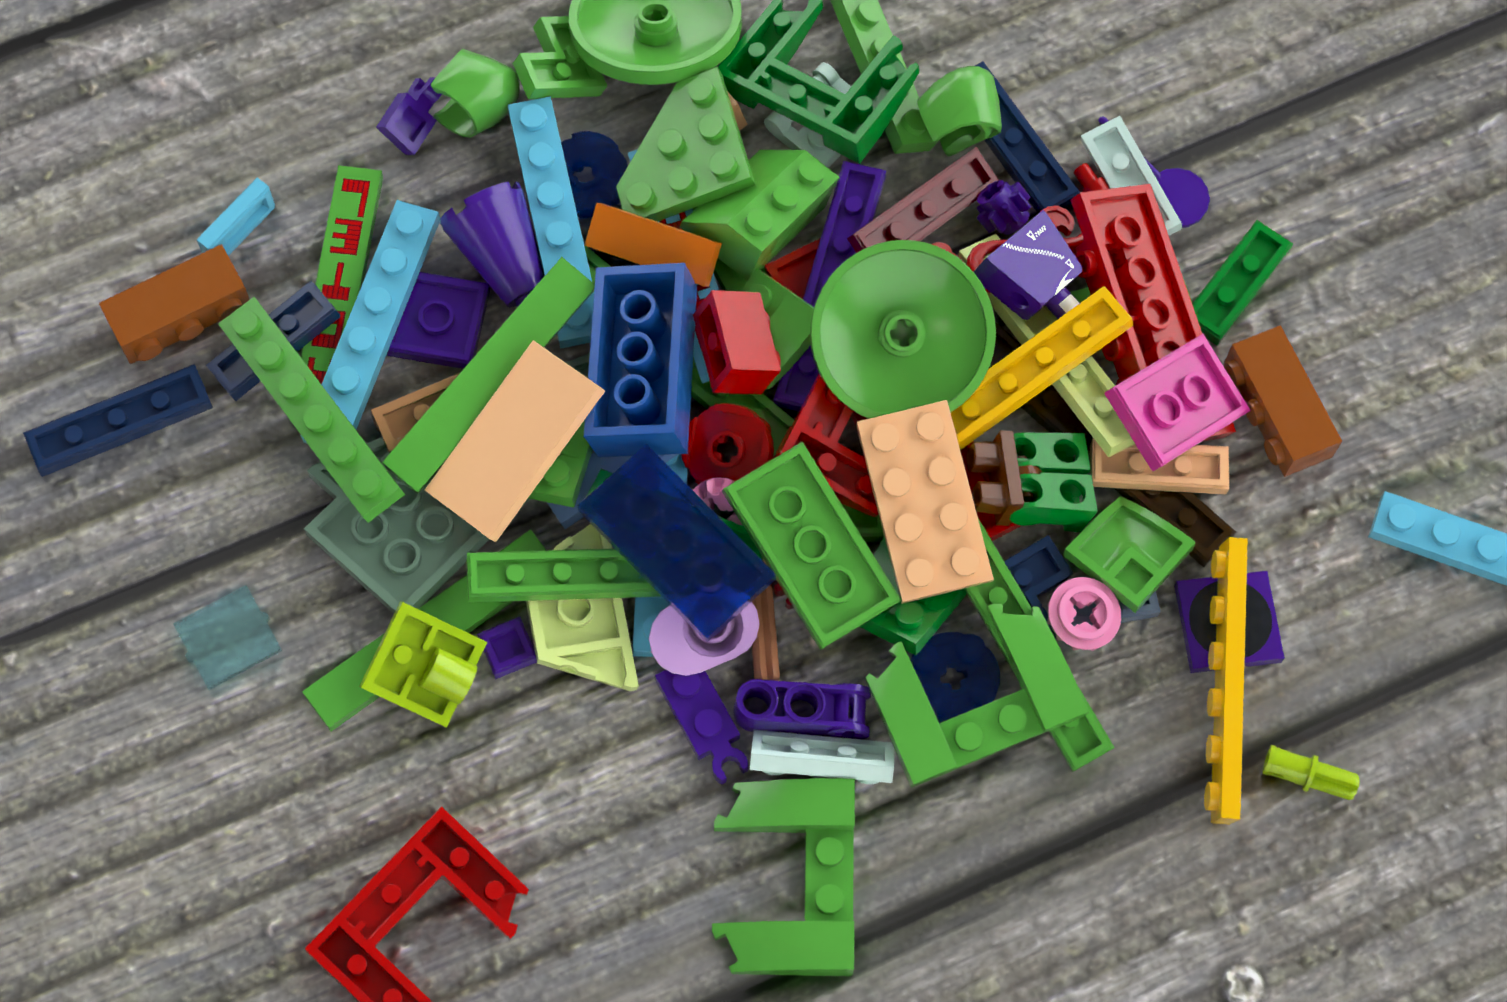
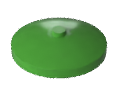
M572 0L569 8L571 41L579 56L589 66L608 77L624 82L647 85L680 82L716 67L732 52L742 30L740 0Z
M895 240L878 243L859 251L844 261L831 274L822 287L813 309L810 339L816 367L829 390L846 407L870 419L944 400L948 402L950 413L961 406L979 387L990 367L995 348L996 326L993 308L983 284L963 261L950 252L929 243L914 240Z

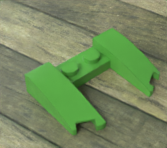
M994 603L987 607L1022 690L944 722H938L902 642L894 644L889 650V653L895 659L878 679L870 673L866 676V683L911 788L1080 719L1089 713L1074 676L1039 607L1033 606L1031 608V615L1003 613V604Z
M780 779L735 783L732 791L740 795L728 817L717 815L714 821V831L805 833L804 921L712 923V934L715 941L726 936L738 962L729 966L731 974L852 976L854 972L853 875L855 779Z

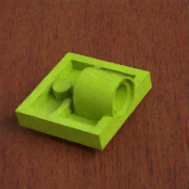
M400 601L359 687L447 728L457 705L464 700L474 681L478 668L476 665L487 642Z

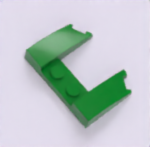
M773 0L739 40L732 52L719 64L718 68L723 75L727 91L736 101L752 109L760 103L822 135L825 147L860 164L899 109L919 74V65L915 62L907 69L903 66L896 56L903 50V43L898 37L893 35L847 93L844 94L787 65L822 11L823 1L809 0L804 11L783 10V0Z

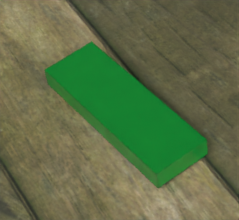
M1258 220L1255 221L1192 303L1202 334L1216 346L1223 340L1293 246V243Z

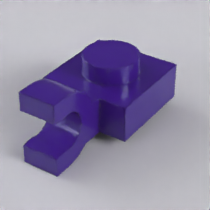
M430 77L426 83L421 78H416L410 86L408 93L397 94L376 126L405 155L416 154L437 121L429 113L433 104L442 95L436 93L431 87L435 77Z

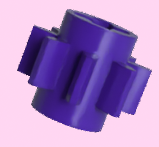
M1003 180L992 182L978 196L977 201L980 205L976 209L980 214L977 216V219L988 233L997 229L999 233L1005 235L1012 234L1022 228L1029 219L1030 214L1027 210L1031 208V205L1027 201L1030 199V196L1019 182L1012 186Z

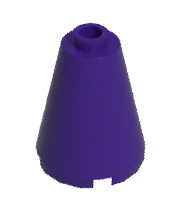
M515 181L512 188L509 182H502L483 189L464 199L466 207L463 211L456 215L453 208H450L440 218L443 231L509 308L518 307L544 277L524 192L519 182Z

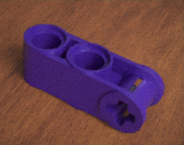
M752 679L743 683L738 689L733 709L734 719L741 728L750 732L764 730L862 740L870 736V728L865 723L866 700L871 698V692L869 687L853 683L834 685ZM757 697L766 703L768 710L762 714H753L746 710L743 702L748 698ZM799 700L807 701L812 705L815 713L810 717H800L792 711L790 705ZM849 705H850V707H851V708H850V718L848 717V714H849Z

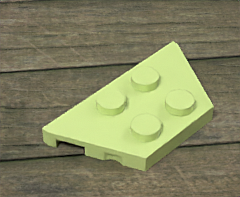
M595 518L591 524L577 534L567 537L556 545L554 550L613 549L608 523ZM622 598L526 601L537 664L627 691L638 689L639 685Z

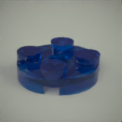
M580 131L571 134L572 138L562 141L561 145L577 216L579 218L593 217L596 203H603L609 206H615L620 203L616 186L627 169L628 164L624 155L619 151V146L611 138L597 132ZM585 167L592 168V175L595 178L588 182H580L578 177L573 175L574 172H582Z
M960 632L936 634L930 638L917 655H912L911 663L939 723L995 700L1000 686V669L994 654L985 646L984 641L979 636ZM949 668H954L956 672L963 673L966 678L961 680L960 689L952 690L950 683L942 684L940 677L945 676Z

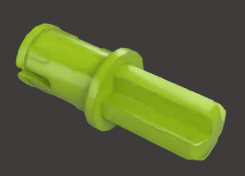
M1274 745L1270 746L1262 769V774L1302 785L1303 791L1307 792L1309 788L1346 800H1353L1360 783L1359 776L1356 773L1319 762V757L1316 755L1308 758L1277 748Z

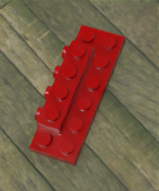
M1151 183L1080 192L1071 199L1084 238V242L1075 247V257L1082 266V272L1078 276L1085 278L1090 296L1105 286L1132 317L1133 321L1132 327L1102 348L1104 357L1114 363L1119 377L1116 385L1202 335ZM1233 422L1202 442L1225 438L1236 432Z

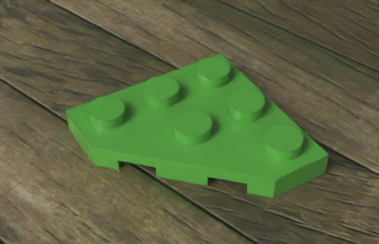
M718 67L676 83L616 186L622 210L658 222L755 185L723 75Z

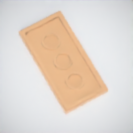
M533 340L428 484L425 491L496 543L604 394L605 390Z

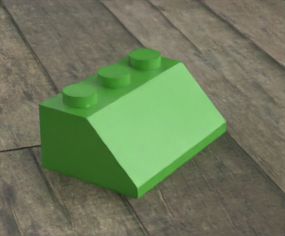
M760 149L748 160L755 185L698 206L681 222L680 228L722 243L718 258L748 281L756 268L761 270L826 207L838 182L839 176L806 150Z

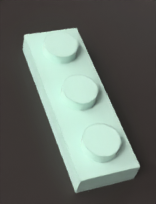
M1120 116L1081 135L1086 151L1110 189L1151 183L1168 235L1182 229L1180 219Z
M754 730L750 770L762 771L768 775L788 773L809 775L812 778H849L864 784L892 783L894 747L892 742Z

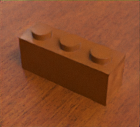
M220 244L100 302L99 305L129 363L133 364L137 361H147L155 358L162 352L163 348L178 341H188L196 338L205 328L224 320L250 299L223 245Z
M1281 325L1232 344L1224 361V368L1235 386L1238 387L1243 399L1251 410L1246 413V416L1253 426H1258L1265 439L1264 448L1270 462L1275 466L1278 465L1284 477L1333 458L1342 443V439Z

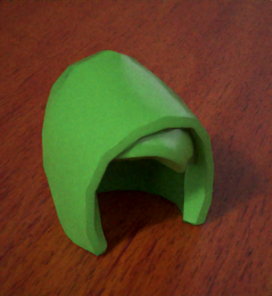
M461 49L431 83V87L436 93L451 98L442 110L434 114V118L451 132L469 138L495 126L509 113L508 104L517 103L520 93V80L517 73L511 67L492 58Z
M979 66L960 67L937 80L917 99L920 114L933 142L940 140L942 149L947 156L955 155L976 143L1001 133L1000 105L994 77L984 68Z

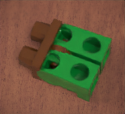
M1000 430L993 441L973 442L966 452L967 469L974 473H988L989 482L978 481L973 487L972 497L977 512L994 514L996 525L1009 526L1011 522L1022 526L1039 523L1063 525L1064 531L1082 532L1098 512L1092 475L1088 474L1091 469L1085 433L1022 432L1013 434V431ZM1076 455V461L1073 462V456ZM1081 494H1082L1083 499H1082V502L1080 503V498H1079V497H1080Z

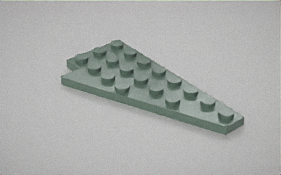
M590 353L566 362L588 378ZM382 437L367 443L381 463L389 455ZM322 462L312 465L307 470L309 477L334 500L304 528L306 535L393 614L400 601L419 609L466 563L467 553H476L489 540L480 531L425 491L431 480L417 494L386 468L405 495L367 523Z

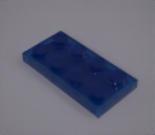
M647 444L577 505L578 511L706 642L710 641L776 580V574Z

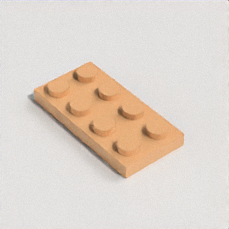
M947 400L857 421L856 427L901 603L992 582L994 578Z

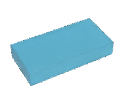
M257 177L197 239L201 252L204 253L222 244L229 256L275 208L269 186Z

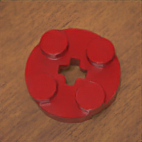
M730 403L715 404L703 411L698 417H694L689 423L688 454H681L685 467L689 468L691 475L696 479L694 481L698 485L711 478H727L737 481L773 459L774 442L771 436L770 425L755 411L743 405ZM728 436L734 439V445L738 447V454L732 456L730 462L727 463L723 461L724 454L717 451L718 443H726Z

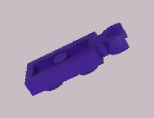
M668 670L656 674L655 681L697 759L700 760L711 754L713 758L712 773L715 780L721 785L726 783L727 778L721 767L727 761L736 762L743 774L748 772L747 757L741 750L732 748L730 745L740 739V733L706 671L687 676L674 674Z

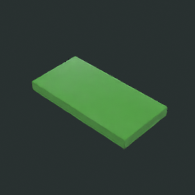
M803 442L722 490L725 498L820 650L901 601V598Z

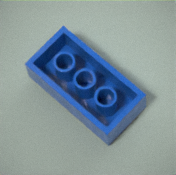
M685 263L596 267L588 379L600 386L605 392L585 419L584 438L598 457L688 454L695 335L693 314L696 311L697 285Z

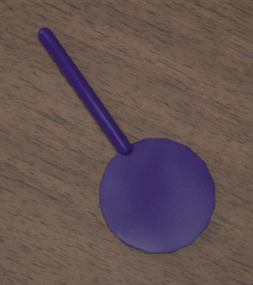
M1104 116L1098 119L1100 125L1109 121ZM1145 158L1180 219L1182 228L1198 223L1207 213L1210 202L1209 191L1203 180L1193 172L1181 168L1165 169L1159 172Z

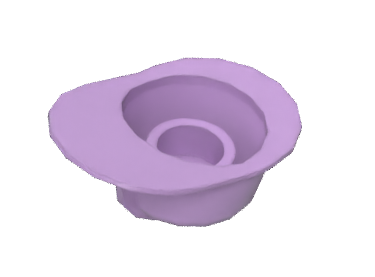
M719 586L700 591L674 602L660 611L650 630L649 643L651 653L660 666L674 674L687 676L706 671L740 656L751 647L757 638L759 629L757 609L748 596L735 588Z

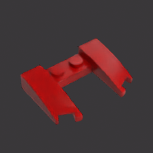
M818 374L794 423L788 428L773 459L803 442L840 503L876 517L879 513L865 458L838 443L853 411L834 396L824 383L821 375Z
M441 806L305 947V952L358 1002H432L376 948V945L440 878L446 881L510 940L516 934L518 927L517 924L508 922L516 894L527 896L529 889Z

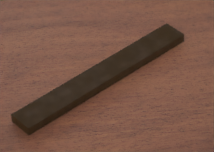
M996 322L995 348L989 368L1021 346L1016 339ZM1052 384L1021 406L1023 410L1050 433H1085L1090 463V443L1094 438ZM1114 488L1124 498L1155 513L1194 540L1196 543L1189 555L1203 567L1212 560L1214 550H1219V546L1226 539L1234 537L1236 531L1193 493Z

